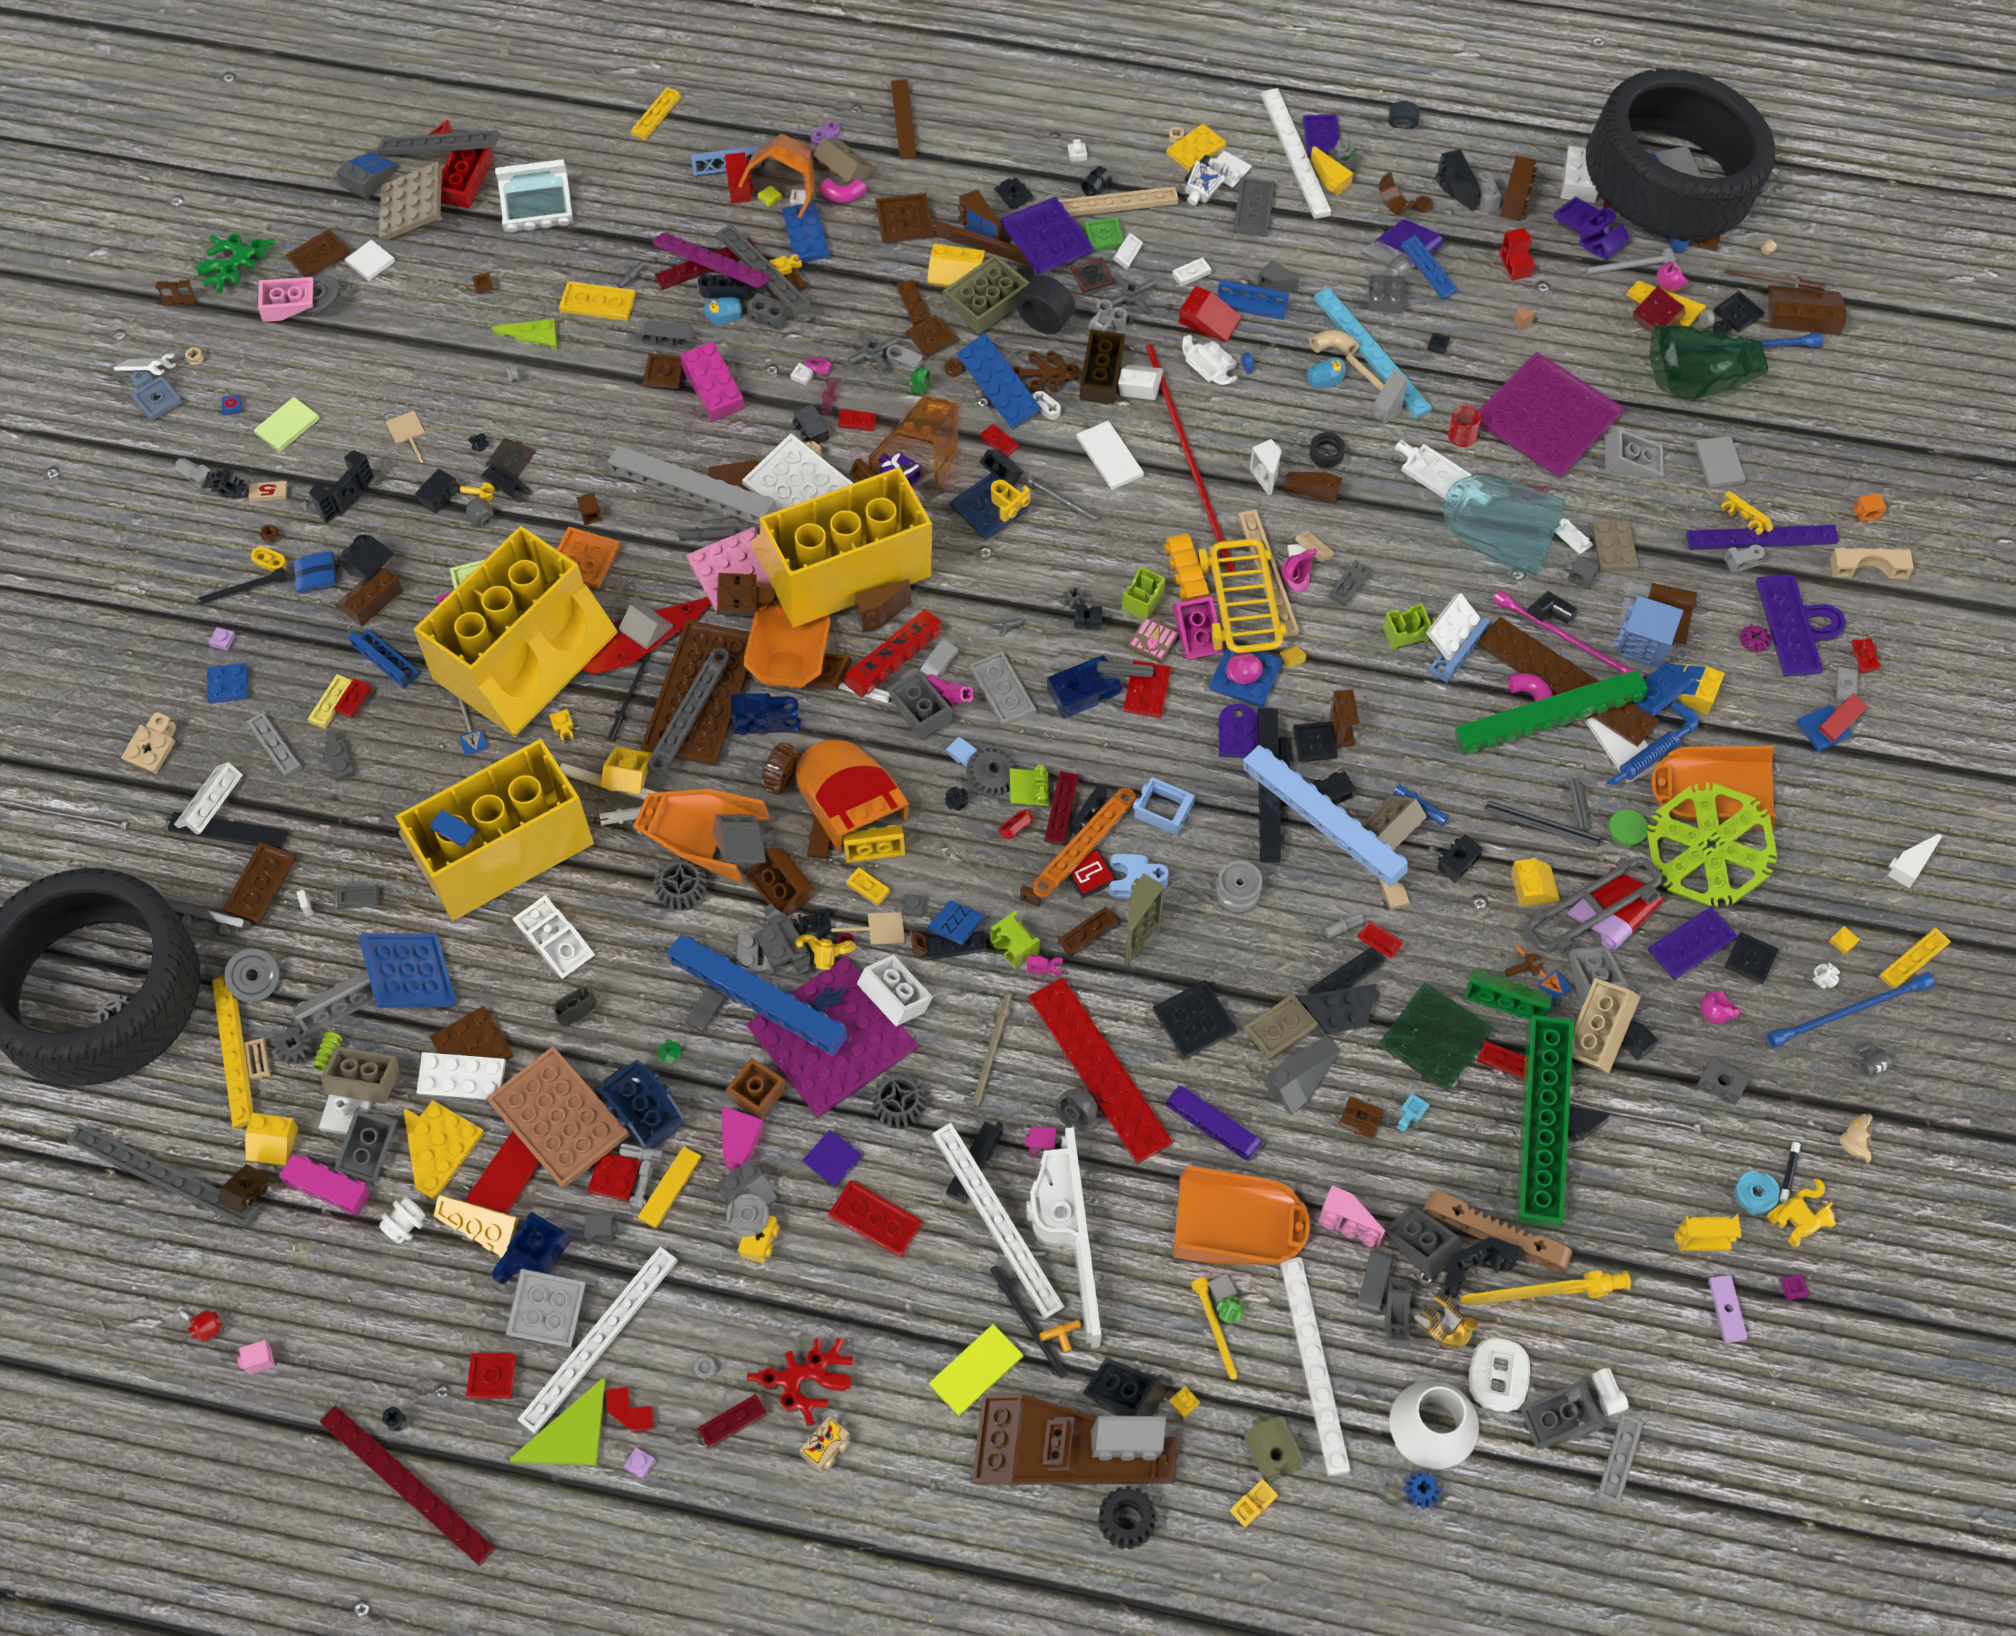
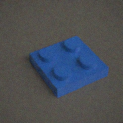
M246 663L207 668V701L209 704L248 699V666Z

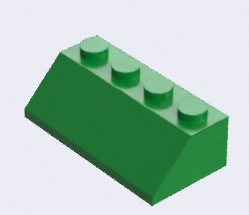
M1473 969L1463 999L1529 1021L1532 1015L1546 1017L1551 1006L1552 995L1547 994L1543 990L1528 988L1522 983L1510 982L1504 977L1492 976L1483 970Z

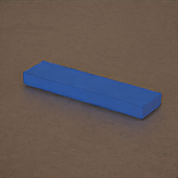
M1416 235L1402 243L1401 247L1442 300L1458 290Z

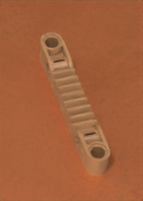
M1432 1190L1430 1192L1423 1212L1431 1218L1481 1240L1491 1237L1520 1246L1522 1249L1519 1254L1520 1257L1558 1273L1566 1271L1572 1256V1250L1561 1243L1540 1235L1532 1238L1531 1233L1525 1237L1522 1229L1516 1233L1515 1226L1507 1229L1506 1222L1500 1226L1499 1219L1491 1222L1490 1215L1485 1219L1483 1218V1212L1475 1215V1209L1472 1208L1469 1211V1207L1465 1202L1440 1191Z

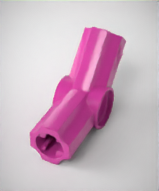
M934 674L926 677L950 707L955 703L971 702L974 698L973 689L970 686H959L954 682L947 683Z

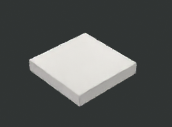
M370 240L348 256L345 262L366 280L370 281L393 264L395 259L374 241Z

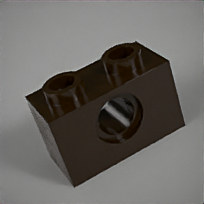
M248 1164L244 1165L220 1187L219 1204L241 1214L247 1208H250L259 1196L266 1193L268 1189V1174Z

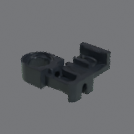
M832 909L815 910L814 916L801 917V914H798L801 934H806V931L813 930V932H816L817 930L819 941L822 940L823 936L831 935L833 937L832 943L836 944V932L831 931L832 928H835V926L831 927L830 915H833Z

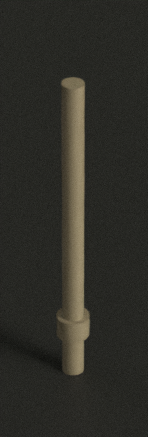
M1009 993L1004 994L1001 1007H998L997 1021L971 1104L974 1108H979L1002 1029L1010 1013L1009 1006L1012 995Z

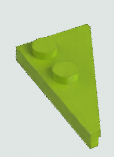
M554 318L492 326L493 333L505 337L509 335L515 337V340L534 343L538 346L544 344L551 346V349L557 350Z

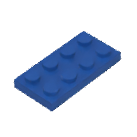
M816 202L808 203L801 218L798 215L803 204L783 207L782 213L793 255L798 254L801 263L830 258Z

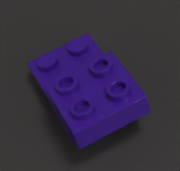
M1575 196L1554 212L1553 218L1581 233L1579 239L1580 246L1605 260H1608L1628 244L1629 234L1623 224L1609 228L1608 225L1616 220L1617 216L1614 211L1605 206L1599 210Z

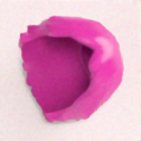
M1241 653L1230 658L1225 673L1228 679L1233 680L1237 684H1250L1261 677L1263 665L1252 653Z
M1722 990L1718 992L1708 991L1700 1003L1703 1016L1713 1024L1725 1023L1730 1019H1735L1741 1013V1009L1734 1007V1004L1728 1000Z

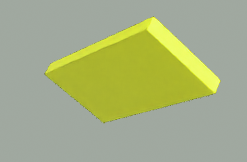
M992 1324L929 1382V1386L960 1417L1023 1358V1354Z

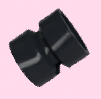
M1096 166L1081 181V190L1086 196L1100 195L1103 189H1106L1112 182L1111 174L1104 167Z
M1076 604L1074 628L1085 629L1088 626L1090 630H1101L1103 606L1092 605L1088 608L1087 605Z

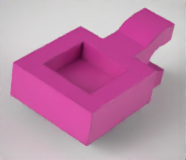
M1039 955L1028 956L1027 972L1047 975L1048 972L1061 976V969L1054 966L1062 965L1063 958H1054L1051 962H1048V959Z

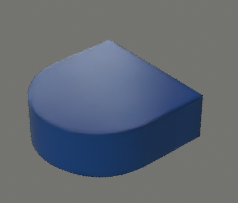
M1249 352L1241 354V364L1246 375L1252 374L1254 368L1253 358Z

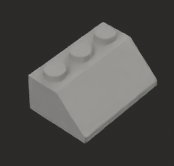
M1098 1416L1091 1429L1092 1457H1099L1100 1460H1110L1112 1457H1121L1122 1460H1133L1135 1457H1143L1144 1460L1159 1458L1164 1445L1165 1416Z

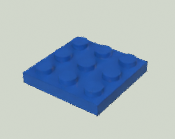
M1226 647L1209 685V690L1263 708L1281 668L1283 659L1260 651L1249 652L1261 661L1263 672L1261 677L1255 682L1237 684L1233 680L1228 679L1225 672L1227 671V664L1230 658L1241 653L1232 652Z

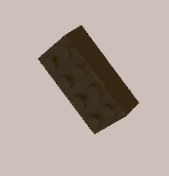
M1090 329L1080 382L1079 399L1115 404L1126 334Z

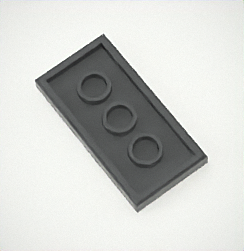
M1241 177L1233 233L1267 237L1275 181Z

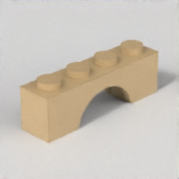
M1842 547L1835 548L1830 558L1832 576L1835 578H1852L1856 569L1862 566H1874L1885 572L1889 579H1908L1914 569L1911 550L1883 548L1849 549Z

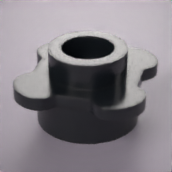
M484 433L469 437L468 441L472 444L471 448L473 451L481 452L489 446Z

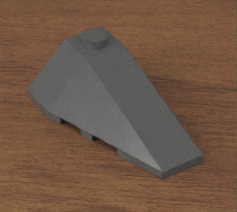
M1326 1035L1266 1075L1264 1085L1292 1115L1308 1103L1325 1073L1338 1056L1340 1049Z

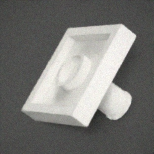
M329 1094L319 1129L325 1132L346 1135L355 1109L362 1107L370 1110L372 1102Z

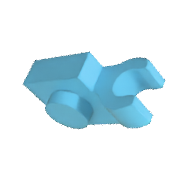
M1411 1093L1400 1109V1113L1404 1116L1399 1121L1397 1129L1404 1133L1412 1120L1418 1123L1430 1104Z

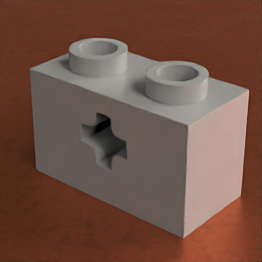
M1490 171L1474 174L1480 185L1477 204L1482 214L1498 211L1502 196Z

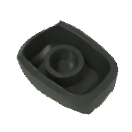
M582 987L555 1003L554 1012L557 1022L564 1027H569L574 1021H578L589 1014L597 1004L592 990L589 987Z

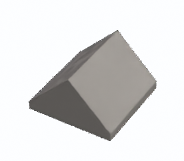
M630 605L619 626V631L645 649H648L669 631L673 624L645 605Z

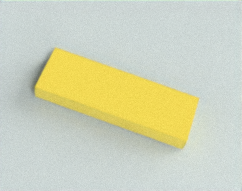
M336 674L308 717V722L326 729L336 714L334 707L353 680Z

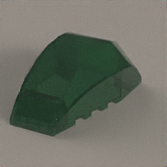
M1654 325L1652 329L1649 357L1656 385L1662 391L1680 398L1698 399L1718 394L1751 382L1766 374L1769 370L1761 341L1739 336L1737 339L1731 338L1729 334L1721 333V335L1712 334L1710 330L1703 329V331L1695 330V327Z

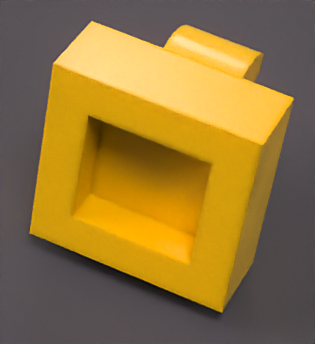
M1185 1386L1169 1400V1404L1185 1419L1200 1405V1401Z

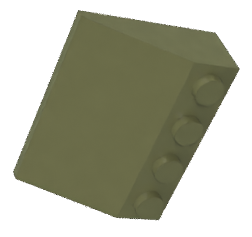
M994 254L943 290V294L965 323L976 333L980 334L1017 308L1016 300L1029 281Z
M1144 873L1140 879L1136 878L1131 885L1132 893L1130 895L1131 903L1129 905L1130 911L1128 915L1124 963L1127 967L1161 922L1164 885Z

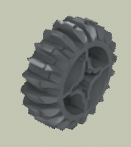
M681 857L677 862L673 858L671 864L665 861V868L659 867V873H655L656 880L653 881L654 891L658 900L663 901L665 906L669 904L670 908L673 909L677 905L678 909L681 910L682 906L685 905L689 909L690 903L696 905V899L702 900V894H706V887H708L707 875L703 867L687 860L684 861ZM684 873H688L694 876L695 878H692L691 876H686ZM666 889H670V891L677 892V894L671 893Z
M901 1072L898 1073L897 1077H894V1074L891 1073L890 1079L883 1076V1083L877 1081V1088L872 1090L871 1102L873 1104L871 1107L872 1110H875V1116L881 1117L880 1121L882 1123L888 1120L889 1127L893 1123H896L897 1128L900 1127V1123H904V1126L907 1127L908 1121L915 1124V1117L921 1118V1111L926 1110L924 1104L927 1103V1098L924 1097L926 1090L922 1089L923 1084L921 1082L917 1083L916 1077L910 1079L909 1073L905 1077H902ZM900 1087H903V1088H906V1089H909V1090H905V1091H904V1090L900 1089ZM892 1089L893 1092L889 1096H886L885 1099H883L884 1095ZM896 1094H898V1097L901 1098L902 1106H900V1103L897 1102ZM915 1100L914 1105L906 1111L905 1107ZM890 1109H895L898 1111V1113L890 1111Z

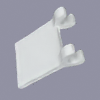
M168 353L162 358L128 359L115 366L114 371L149 370L155 375H160L164 373V369L159 370L157 366L162 364L166 368H173L176 366V363L168 361V358L174 357L173 353Z

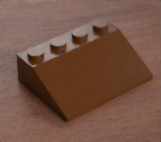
M1775 285L1768 286L1769 328L1841 335L1846 323V307L1840 292Z

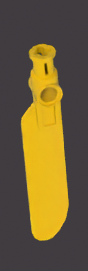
M1598 1270L1584 1274L1583 1280H1569L1465 1294L1460 1296V1301L1466 1305H1479L1584 1292L1588 1293L1589 1298H1598L1611 1293L1615 1289L1624 1288L1625 1290H1630L1631 1281L1626 1270L1622 1271V1273L1611 1275L1608 1272L1603 1273V1271Z

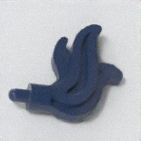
M824 987V992L813 1000L812 1008L817 1012L822 1011L825 1013L826 1007L840 1004L842 1002L841 998L845 994V988L842 987L840 990L831 992L830 988Z

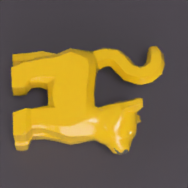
M1814 1179L1817 1187L1816 1190L1807 1188L1798 1190L1786 1203L1778 1205L1766 1216L1772 1224L1778 1222L1781 1229L1787 1225V1220L1796 1227L1788 1239L1789 1244L1793 1248L1800 1244L1801 1238L1814 1234L1820 1227L1832 1228L1836 1225L1835 1214L1831 1209L1832 1202L1819 1208L1814 1215L1803 1200L1805 1196L1815 1199L1825 1193V1185L1820 1179Z

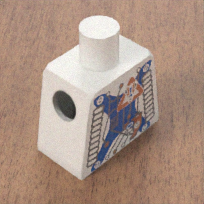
M1196 161L1185 192L1190 195L1187 199L1188 203L1191 205H1196L1198 201L1206 203L1221 186L1225 177Z

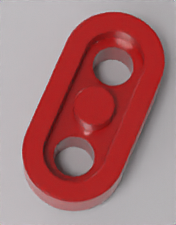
M1029 809L1021 810L998 828L1001 838L1012 839L1020 829L1029 826L1033 819L1031 811Z

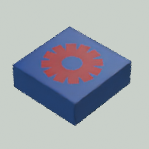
M240 395L222 397L223 415L242 413V398Z

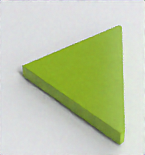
M601 1379L515 1453L510 1458V1463L597 1466L606 1380Z

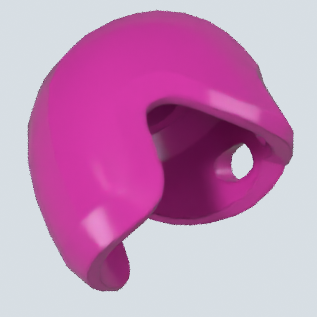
M1672 261L1663 265L1656 274L1659 286L1668 292H1675L1681 289L1689 281L1682 275L1680 268Z

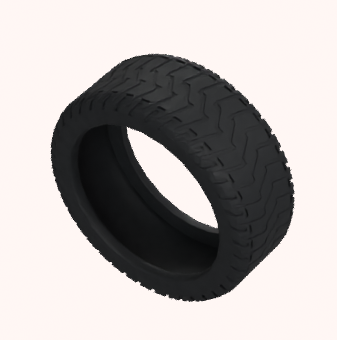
M1677 69L1647 70L1644 73L1640 72L1630 76L1620 83L1608 97L1586 146V167L1593 186H1596L1595 190L1598 194L1603 196L1602 199L1607 204H1610V207L1616 213H1620V216L1626 220H1631V223L1652 233L1655 232L1658 235L1675 239L1681 238L1683 240H1699L1719 236L1741 223L1748 215L1764 187L1775 162V142L1772 132L1764 117L1752 103L1733 88L1720 81H1716L1708 76L1703 77L1702 74L1696 72L1677 71ZM1651 130L1682 137L1710 154L1722 167L1726 177H1697L1677 171L1650 155L1636 140L1633 132Z
M102 868L73 869L55 873L31 883L29 886L16 892V895L11 896L0 907V1049L24 1072L27 1071L28 1074L37 1079L41 1078L53 1084L57 1083L66 1086H90L103 1084L104 1082L108 1083L133 1074L142 1067L149 1065L150 1062H153L162 1055L183 1031L191 1017L199 992L200 965L198 953L193 940L169 903L157 890L146 882L115 870ZM99 923H121L136 926L151 934L153 944L152 960L145 981L133 999L114 1016L93 1027L75 1032L49 1033L31 1029L22 1024L19 1001L23 982L30 967L40 954L56 940L76 929Z

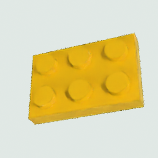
M1202 123L1167 148L1166 154L1190 172L1196 161H1200L1204 155L1212 157L1225 148L1226 141Z

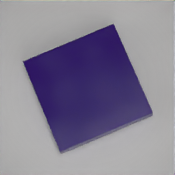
M829 1130L802 1162L835 1188L862 1158V1154L833 1131Z

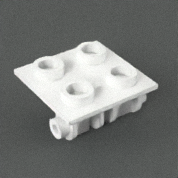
M1223 151L1217 159L1211 158L1208 162L1209 168L1225 177L1223 183L1232 188L1252 168V165L1226 151Z

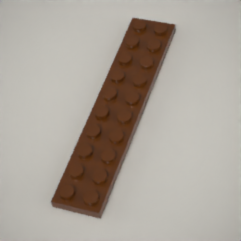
M1499 617L1477 642L1479 647L1517 672L1529 673L1543 679L1549 685L1554 696L1599 682V680L1502 617ZM1633 702L1626 703L1620 708L1613 707L1604 713H1594L1587 717H1592L1636 747L1648 737L1660 721L1656 717L1644 712Z

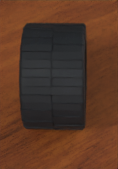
M1045 275L1033 277L1016 300L1017 311L1024 322L1032 329L1049 335L1058 333L1076 308L1074 297L1069 289L1058 280Z

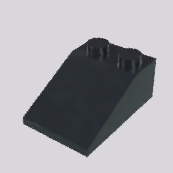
M1461 149L1442 153L1438 162L1437 183L1441 185L1446 193L1471 211L1475 210L1480 185Z
M1106 1357L1083 1391V1394L1117 1416H1153L1167 1392L1158 1378Z

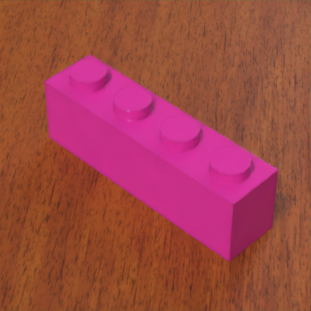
M292 1154L279 1175L284 1184L355 1216L359 1215L370 1196L366 1188L367 1185L359 1180L353 1182L348 1179V1176L338 1171L335 1174L327 1166L321 1163L315 1165L312 1163V1160L303 1155L298 1157Z

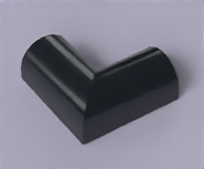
M1548 590L1526 612L1541 622L1551 614L1567 624L1575 617L1578 609Z

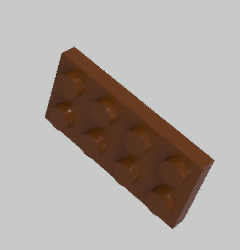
M260 842L222 908L223 912L260 925L297 859L296 854Z

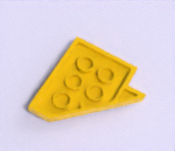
M432 1100L420 1117L406 1108L404 1110L415 1188L419 1193L435 1202L485 1132L483 1129Z

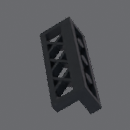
M985 1121L969 1149V1153L981 1172H983L1004 1133L1003 1124L997 1122L994 1126ZM955 1174L945 1193L946 1196L965 1204L969 1195Z

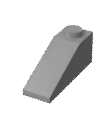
M1396 369L1392 370L1374 403L1372 414L1384 424L1401 413L1408 379Z

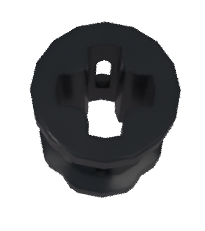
M397 1407L387 1408L382 1415V1421L390 1431L400 1432L405 1428L407 1419ZM396 1417L398 1420L393 1422L391 1419Z

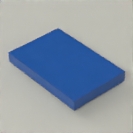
M1665 662L1644 680L1648 687L1645 698L1633 703L1654 717L1695 683L1694 677Z

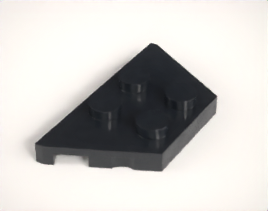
M1370 984L1303 995L1299 999L1310 1010L1311 1016L1318 1021L1320 1028L1325 1034L1362 1029L1368 1025L1377 985Z

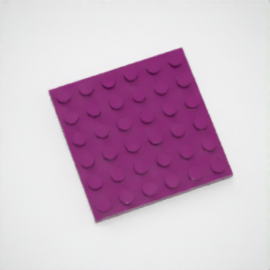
M1536 351L1478 411L1481 414L1480 426L1560 479L1622 415L1625 408Z
M847 956L832 965L831 969L824 970L791 993L796 1000L801 1003L804 1001L812 1007L813 1000L824 992V987L830 988L831 992L840 990L842 987L845 988V994L841 998L842 1002L833 1007H826L824 1010L829 1019L844 1024L848 1036L834 1056L761 1014L746 1023L748 1030L817 1119L919 1048L901 1024L896 1027L857 985L861 973Z

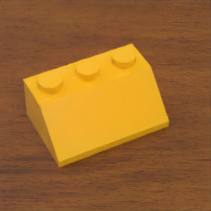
M933 244L927 284L949 287L985 262V251Z
M889 825L884 828L872 827L861 831L853 830L843 835L846 863L905 855L902 825Z

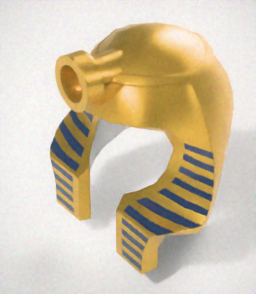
M1438 1291L1433 1299L1445 1308L1443 1321L1439 1323L1440 1314L1428 1305L1421 1313L1428 1319L1416 1315L1414 1316V1321L1424 1328L1441 1346L1458 1349L1469 1342L1472 1331L1476 1330L1478 1322L1471 1317L1463 1318L1456 1308L1453 1298Z

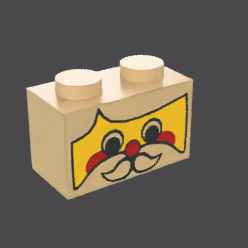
M829 1416L799 1450L800 1455L822 1473L824 1469L828 1470L834 1464V1458L839 1452L843 1453L850 1445V1434Z

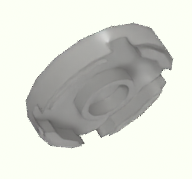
M742 1194L728 1205L726 1221L736 1235L752 1237L761 1233L767 1226L769 1209L759 1196Z

